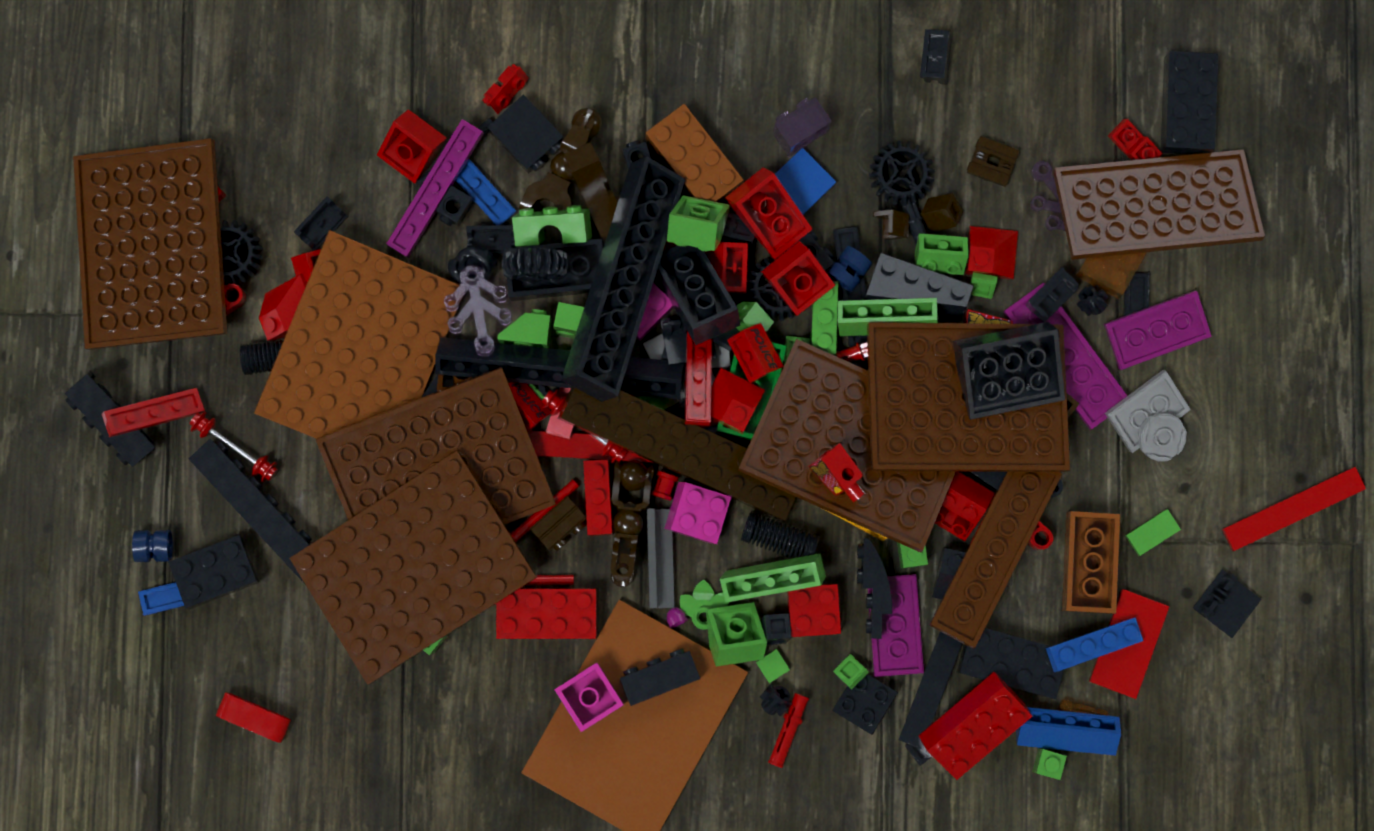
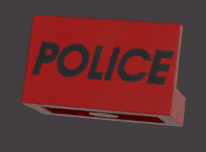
M761 323L746 328L727 340L749 383H753L768 373L784 367Z
M510 382L508 384L529 433L539 422L548 417L551 411L548 407L542 409L545 404L541 402L542 400L528 384Z

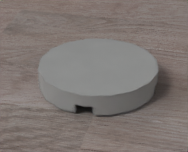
M1167 412L1155 413L1141 424L1138 431V444L1140 450L1147 457L1156 461H1169L1183 450L1187 432L1178 417Z

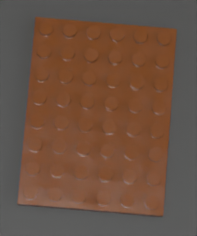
M329 230L254 414L313 438H318L421 398L435 365V354L440 337L446 338L466 288Z

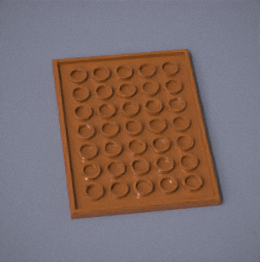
M618 600L577 675L598 662L624 705L581 732L561 701L521 773L622 831H660L748 672L734 664L716 667L710 650L625 602ZM682 648L684 652L690 651L700 676L699 680L630 706L620 680L621 677H624L623 671L636 666L638 671L648 667L646 662L659 657L661 661H665L671 658L669 653Z

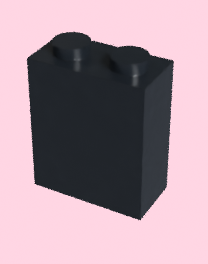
M524 94L488 126L489 132L528 174L532 170L534 172L538 171L545 164L544 159L550 154L553 156L557 154L564 140L558 130Z

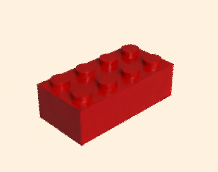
M518 589L496 603V639H597V589Z
M993 672L922 732L919 738L926 750L958 780L1033 716L1017 694Z

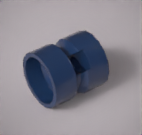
M847 246L839 256L840 262H835L827 274L833 281H838L839 286L849 292H853L860 282L859 276L866 274L872 266V262L856 249ZM846 268H848V269L851 270L852 272H851V273H848V272L846 271Z
M149 530L134 531L132 538L134 562H150L152 558L156 562L171 561L173 556L171 530H156L154 534Z

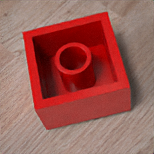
M838 584L787 591L792 637L841 634Z

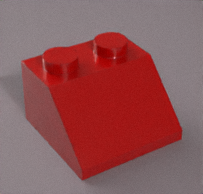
M408 109L393 121L377 156L415 184L438 156L447 138Z
M800 241L761 271L796 316L836 286L812 252Z

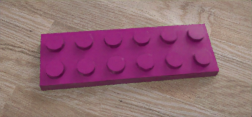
M1044 282L1003 312L1008 320L1013 321V324L1043 323L1025 304L1045 285ZM1060 307L1046 322L1063 325L1066 393L1079 403L1075 410L1087 427L1092 430L1107 419L1105 412L1126 398L1127 395L1064 309Z

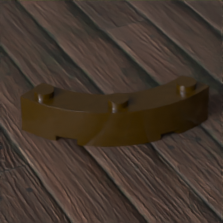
M590 142L564 154L567 164L563 167L568 178H574L585 206L589 208L590 221L594 223L603 244H605L618 202L608 185V179L601 162Z

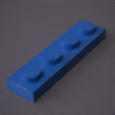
M1131 618L1048 647L1046 651L1053 671L1057 672L1142 642L1143 638L1136 618Z

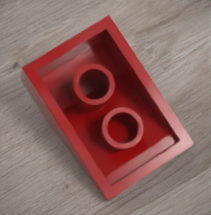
M764 167L725 197L739 218L773 259L778 258L812 230V227L775 174Z

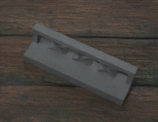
M647 509L650 609L674 608L672 531L664 529L670 509Z

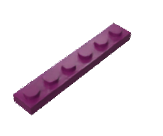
M463 119L460 121L386 245L409 258L434 217L436 209L448 189L454 184L482 138L483 131Z

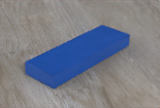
M468 159L455 181L472 197L473 201L496 226L503 225L517 211Z

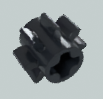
M1098 285L1095 287L1087 286L1078 295L1081 301L1077 303V306L1087 316L1091 314L1098 315L1108 306L1105 300L1109 296Z
M771 684L760 695V698L763 700L761 706L770 715L778 713L779 716H782L792 705L789 701L790 693L783 686H776L774 688Z

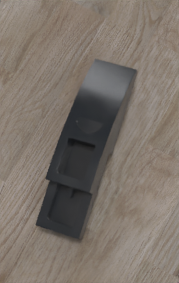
M864 538L862 539V544L857 546V559H862L861 569H857V583L861 584V589H871V594H866V609H870V619H866L865 632L870 634V639H882V614H892L890 585L883 562L870 539Z

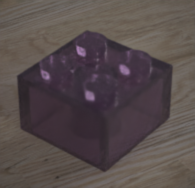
M816 97L812 100L804 99L796 105L797 109L790 114L786 111L775 119L777 122L774 124L773 135L788 157L829 132L832 121Z

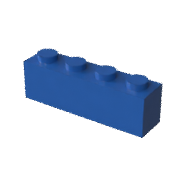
M1030 707L1027 708L1033 717L1016 730L1018 746L1116 756L1121 737L1120 718L1116 716Z

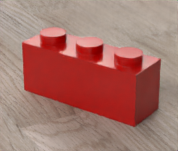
M608 459L583 461L587 535H613Z

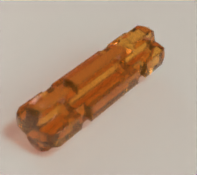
M1062 700L1059 706V711L1108 716V712L1105 710H1095L1094 707L1078 703L1072 704V702Z

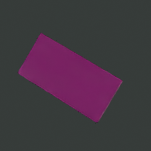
M1196 290L1104 323L1119 370L1212 337Z
M916 574L887 576L891 591L892 614H882V639H871L874 677L924 673ZM867 589L868 594H871V589Z

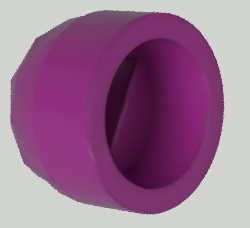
M672 608L667 613V622L670 628L677 627L688 621L685 612L680 608Z

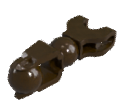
M582 108L576 111L571 121L572 128L560 145L559 150L561 152L555 155L551 161V173L548 172L545 179L534 182L527 187L519 210L525 208L534 209L537 203L543 200L553 202L558 210H567L566 207L573 205L569 191L572 186L570 182L574 178L569 179L563 167L567 164L564 154L590 143L592 138L600 132L602 118L596 110Z
M636 460L628 461L622 466L617 461L614 465L611 501L617 513L612 521L615 536L610 570L612 582L619 587H626L633 581L638 535L642 532L644 526L641 514L649 509L651 484L655 471L653 465L647 468L643 463ZM620 484L630 491H638L644 488L643 502L634 505L632 502L624 504L619 501ZM625 568L628 572L621 575L617 573V570Z

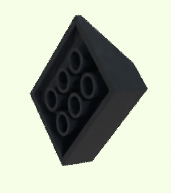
M1049 322L953 341L956 367L970 420L1065 400L1058 329Z

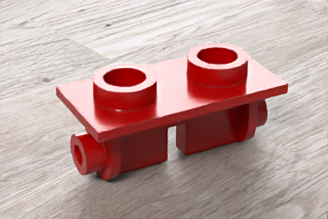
M512 64L511 67L508 66L498 78L503 85L500 87L494 83L484 93L482 101L487 106H491L496 114H499L509 105L510 100L525 86L529 77L520 66L517 67L515 64Z

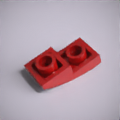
M1123 119L1108 135L1116 146L1131 160L1159 158L1162 155L1147 136H1143L1128 119Z

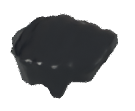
M468 246L462 249L455 259L449 260L448 271L454 280L464 283L467 288H472L476 285H483L490 279L497 266V258L487 248Z

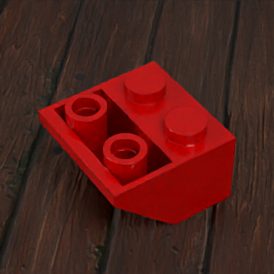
M721 242L715 251H704L728 293L733 296H745L748 243Z
M956 471L935 524L966 541L986 512L995 493Z

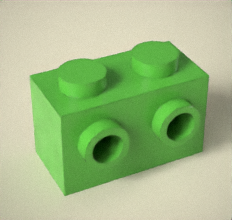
M919 233L915 248V265L936 273L964 275L968 259V237Z

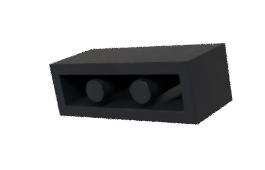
M682 648L669 653L671 658L665 661H661L659 657L646 662L648 667L638 671L636 666L623 671L624 677H621L620 680L630 706L699 680L700 676L690 651L684 652Z

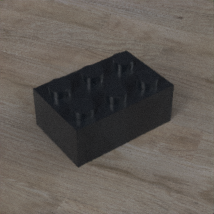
M240 535L168 562L184 606L189 610L259 583L245 543Z

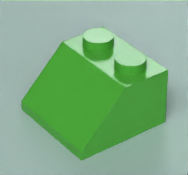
M682 196L669 214L667 241L673 242L677 246L698 247L701 251H715L722 239L730 205Z
M532 309L531 313H524L498 334V341L503 344L549 348L553 322L551 316L546 314L544 310Z
M754 602L706 610L709 647L716 667L763 660L767 640Z

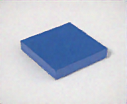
M803 148L775 174L803 215L836 184V181Z

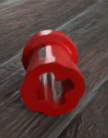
M658 471L657 475L659 477L651 495L671 501L674 484L679 478Z

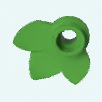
M705 580L697 584L692 596L686 594L680 596L681 609L686 615L692 617L693 624L702 630H706L708 627L707 621H700L699 615L701 613H706L707 609L726 607L729 602H725L723 592L715 595L713 589Z

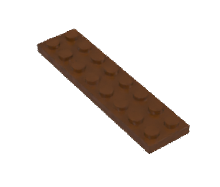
M1006 472L929 626L972 649L976 647L1062 473Z

